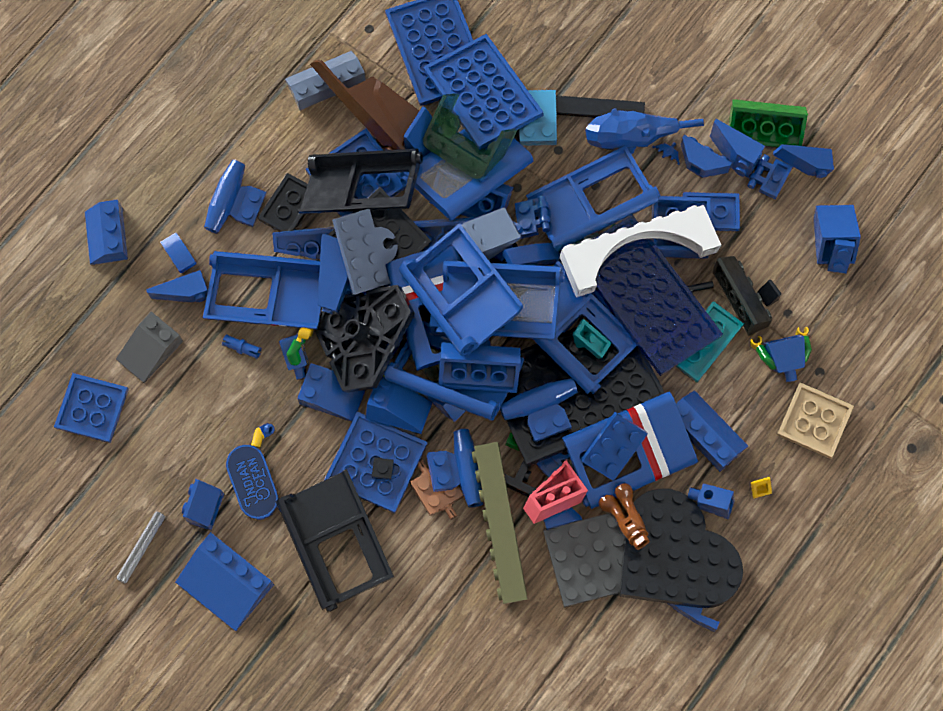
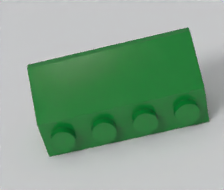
M732 99L729 126L764 146L779 147L782 144L802 146L808 113L806 107Z

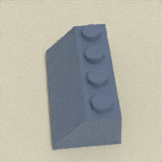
M352 51L324 62L346 88L353 87L366 80L365 72ZM313 67L285 79L299 110L336 95Z

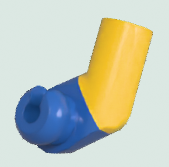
M267 423L256 428L251 445L261 448L262 440L274 433V426Z

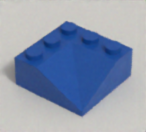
M660 196L658 198L659 202L652 205V219L662 216V218L669 216V214L675 211H686L687 208L697 205V207L704 205L711 220V198ZM652 238L651 257L700 258L696 252L679 243Z

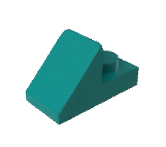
M582 319L573 333L576 347H585L598 359L603 358L611 345V342L585 319Z

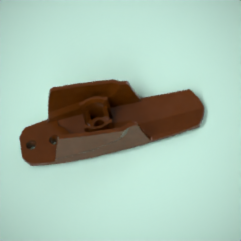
M315 60L310 64L353 115L385 147V150L405 149L403 147V136L419 113L417 108L375 77H370L353 87L346 88L322 60Z

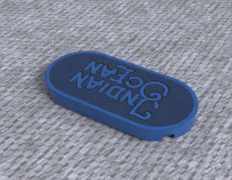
M238 446L228 455L226 468L240 508L250 518L256 520L266 519L275 512L277 508L276 500L279 499L262 452L255 446Z

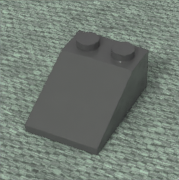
M150 312L137 326L116 360L145 383L178 348L183 340L176 331L153 312Z

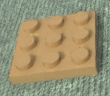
M799 383L777 436L831 459L854 406L803 383Z

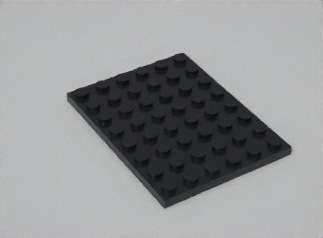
M622 309L613 312L612 314L635 336ZM577 327L560 334L557 338L558 341L592 375L598 374L618 354L617 348L612 343L603 358L600 359L595 357L585 347L577 348L573 338V333ZM538 344L520 350V357L524 358V362L519 372L517 393L509 392L503 403L533 388L550 382L570 379L571 377ZM640 344L599 383L601 387L594 394L591 392L587 394L575 382L578 393L558 404L565 410L572 426L571 429L534 442L527 425L528 416L505 420L527 467L566 451L567 449L562 437L609 418L614 412L620 413L665 393Z

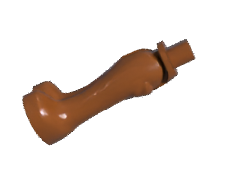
M626 483L620 484L615 488L614 492L626 509L628 517H625L620 503L612 495L603 496L599 500V506L603 511L613 514L620 530L629 540V543L639 550L650 542L647 537L648 532L634 506L631 486Z

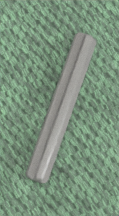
M156 511L117 575V580L127 583L165 519L162 513Z

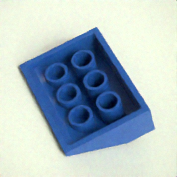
M211 532L196 549L175 583L235 631L239 629L274 586L269 578Z

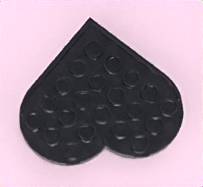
M662 488L648 491L635 500L634 506L645 524L646 531L648 532L647 537L650 542L637 550L625 537L620 597L697 608H713L724 604V602L735 595L743 578L741 557L736 548L726 538L717 533L706 531L703 513L692 499H689L687 495L679 491Z

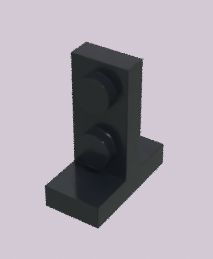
M523 460L515 478L505 474L507 488L529 498L536 488L523 483V481H528L532 471H529L531 465L527 467Z

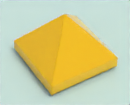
M770 477L751 482L753 499L772 494Z

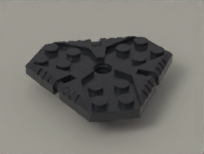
M399 285L368 290L366 295L363 293L345 294L339 313L333 312L331 315L322 311L318 329H314L326 356L332 358L329 363L342 391L349 393L378 387L384 371H386L387 365L390 363V359L394 356L392 354L393 351L399 346V342L406 332L405 330L409 327L415 315L402 287Z

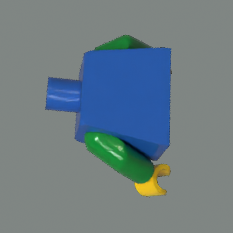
M302 327L297 335L283 338L279 341L288 370L294 369L296 379L306 377L305 366L309 364L304 344L309 336L312 337L314 329Z
M798 327L795 336L764 342V345H762L761 336L757 337L759 343H754L752 339L750 343L751 347L756 349L760 359L769 369L778 373L784 372L786 382L797 380L795 369L805 367V363L808 361L812 351L811 343L807 336L809 332L808 327L804 328V333L800 332Z

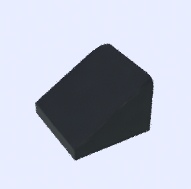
M771 279L758 290L763 303L767 307L777 302L782 294Z

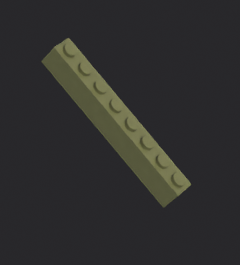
M493 442L474 446L475 451H472L473 462L478 464V470L475 471L477 483L481 482L482 490H479L481 502H485L486 507L485 510H482L484 521H488L489 529H486L488 541H492L493 549H490L491 560L496 561L497 567L493 569L495 581L499 580L500 588L497 589L499 601L503 600V604L527 600V591L499 443Z

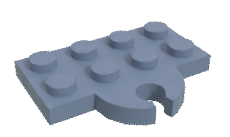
M370 209L333 219V225L353 294L390 284L385 265L396 256L398 245H391L386 249L383 246V241L386 238L394 239V234L386 228L374 227Z

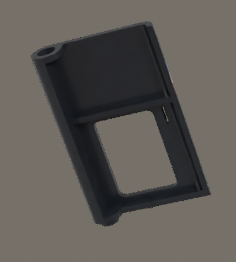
M347 469L297 494H289L276 500L278 509L322 610L331 612L338 608V604L394 578ZM352 529L373 577L371 580L339 594L318 546L320 543Z

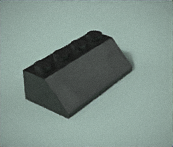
M735 256L718 258L712 272L739 320L744 323L743 327L748 336L769 327L772 321L771 313L762 305V298L758 292L754 291L753 282L750 277H746L741 261H737Z

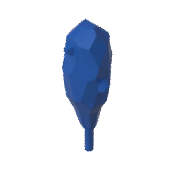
M615 108L612 109L611 113L596 117L587 126L585 133L587 142L592 146L616 150L626 145L630 153L633 154L636 147H648L661 137L677 133L679 129L704 126V120L678 121L677 118L649 115L635 111H617Z

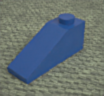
M782 144L773 151L775 157L809 176L824 178L834 170L832 149Z
M199 270L146 289L151 299L193 303L206 300L208 288Z

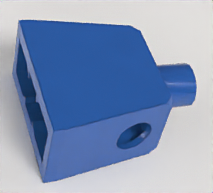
M703 484L701 490L691 487L688 493V498L697 501V505L701 510L729 519L735 502L733 491Z

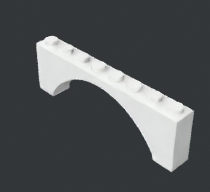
M694 205L687 208L686 211H675L663 218L659 216L647 223L639 222L634 227L628 229L624 227L612 234L604 233L599 238L593 240L589 238L583 240L580 244L565 246L561 251L560 259L575 296L579 297L594 292L597 286L595 279L603 262L616 249L632 241L649 238L669 240L693 250L700 258L717 253L721 243L704 205L698 207Z

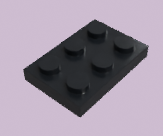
M287 173L262 210L258 220L279 232L296 230L305 214H299L297 210L301 209L308 184Z

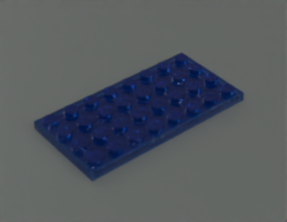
M632 214L600 235L604 233L612 234L624 227L628 229L634 227L639 222ZM651 238L632 241L621 246L610 254L600 267L595 279L597 283L596 291L659 376H662L722 337L723 333Z

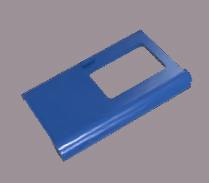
M460 223L433 246L429 247L416 260L412 259L402 262L399 269L404 279L462 356L472 353L523 309L521 301ZM450 246H454L478 278V282L452 304L446 301L424 271V268Z
M422 321L430 347L441 350V343H452L447 335H432L430 323ZM408 340L395 362L387 365V369L384 371L386 381L491 421L496 417L509 393L445 388L438 385V383L404 371L403 367L412 354ZM521 357L520 370H521L522 365H523V362H524V358H522V357Z

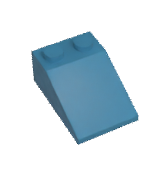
M528 90L542 109L544 116L519 129L520 144L522 146L557 145L556 90Z

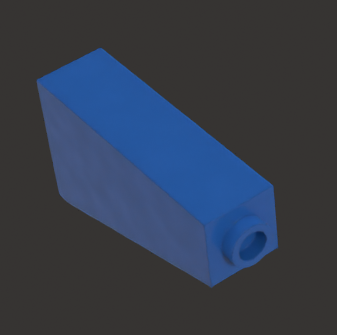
M322 234L318 306L322 307L321 311L332 315L333 312L339 313L349 285V278L338 239Z

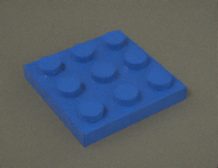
M72 373L54 428L111 443L129 389L125 386Z

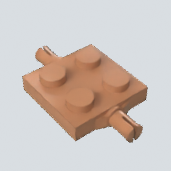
M423 460L418 462L417 466L422 474L410 481V485L429 516L445 510L450 520L457 517L458 515L455 513L452 505L464 497L459 486L453 490L433 492L429 469Z

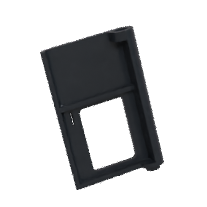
M415 148L309 155L308 169L311 175L301 209H298L297 212L299 214L352 212L370 209V211L409 209L419 167L423 162V154ZM409 172L403 196L355 199L362 175Z

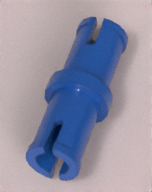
M227 334L223 338L225 342H222V346L236 350L238 354L244 353L255 359H258L261 354L258 353V351L261 352V347L249 344L244 339L239 340Z

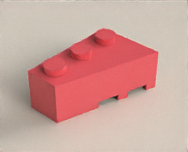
M566 460L562 466L554 471L529 496L523 509L535 524L582 503L588 490Z

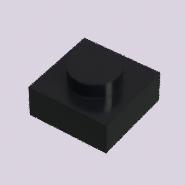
M374 457L372 478L392 480L394 459Z

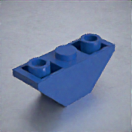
M684 134L681 141V149L688 170L702 178L729 172L732 162L727 157L716 154L712 148L703 146L695 138Z

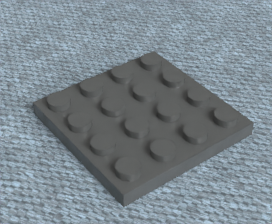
M612 513L543 530L564 608L620 593L625 536Z

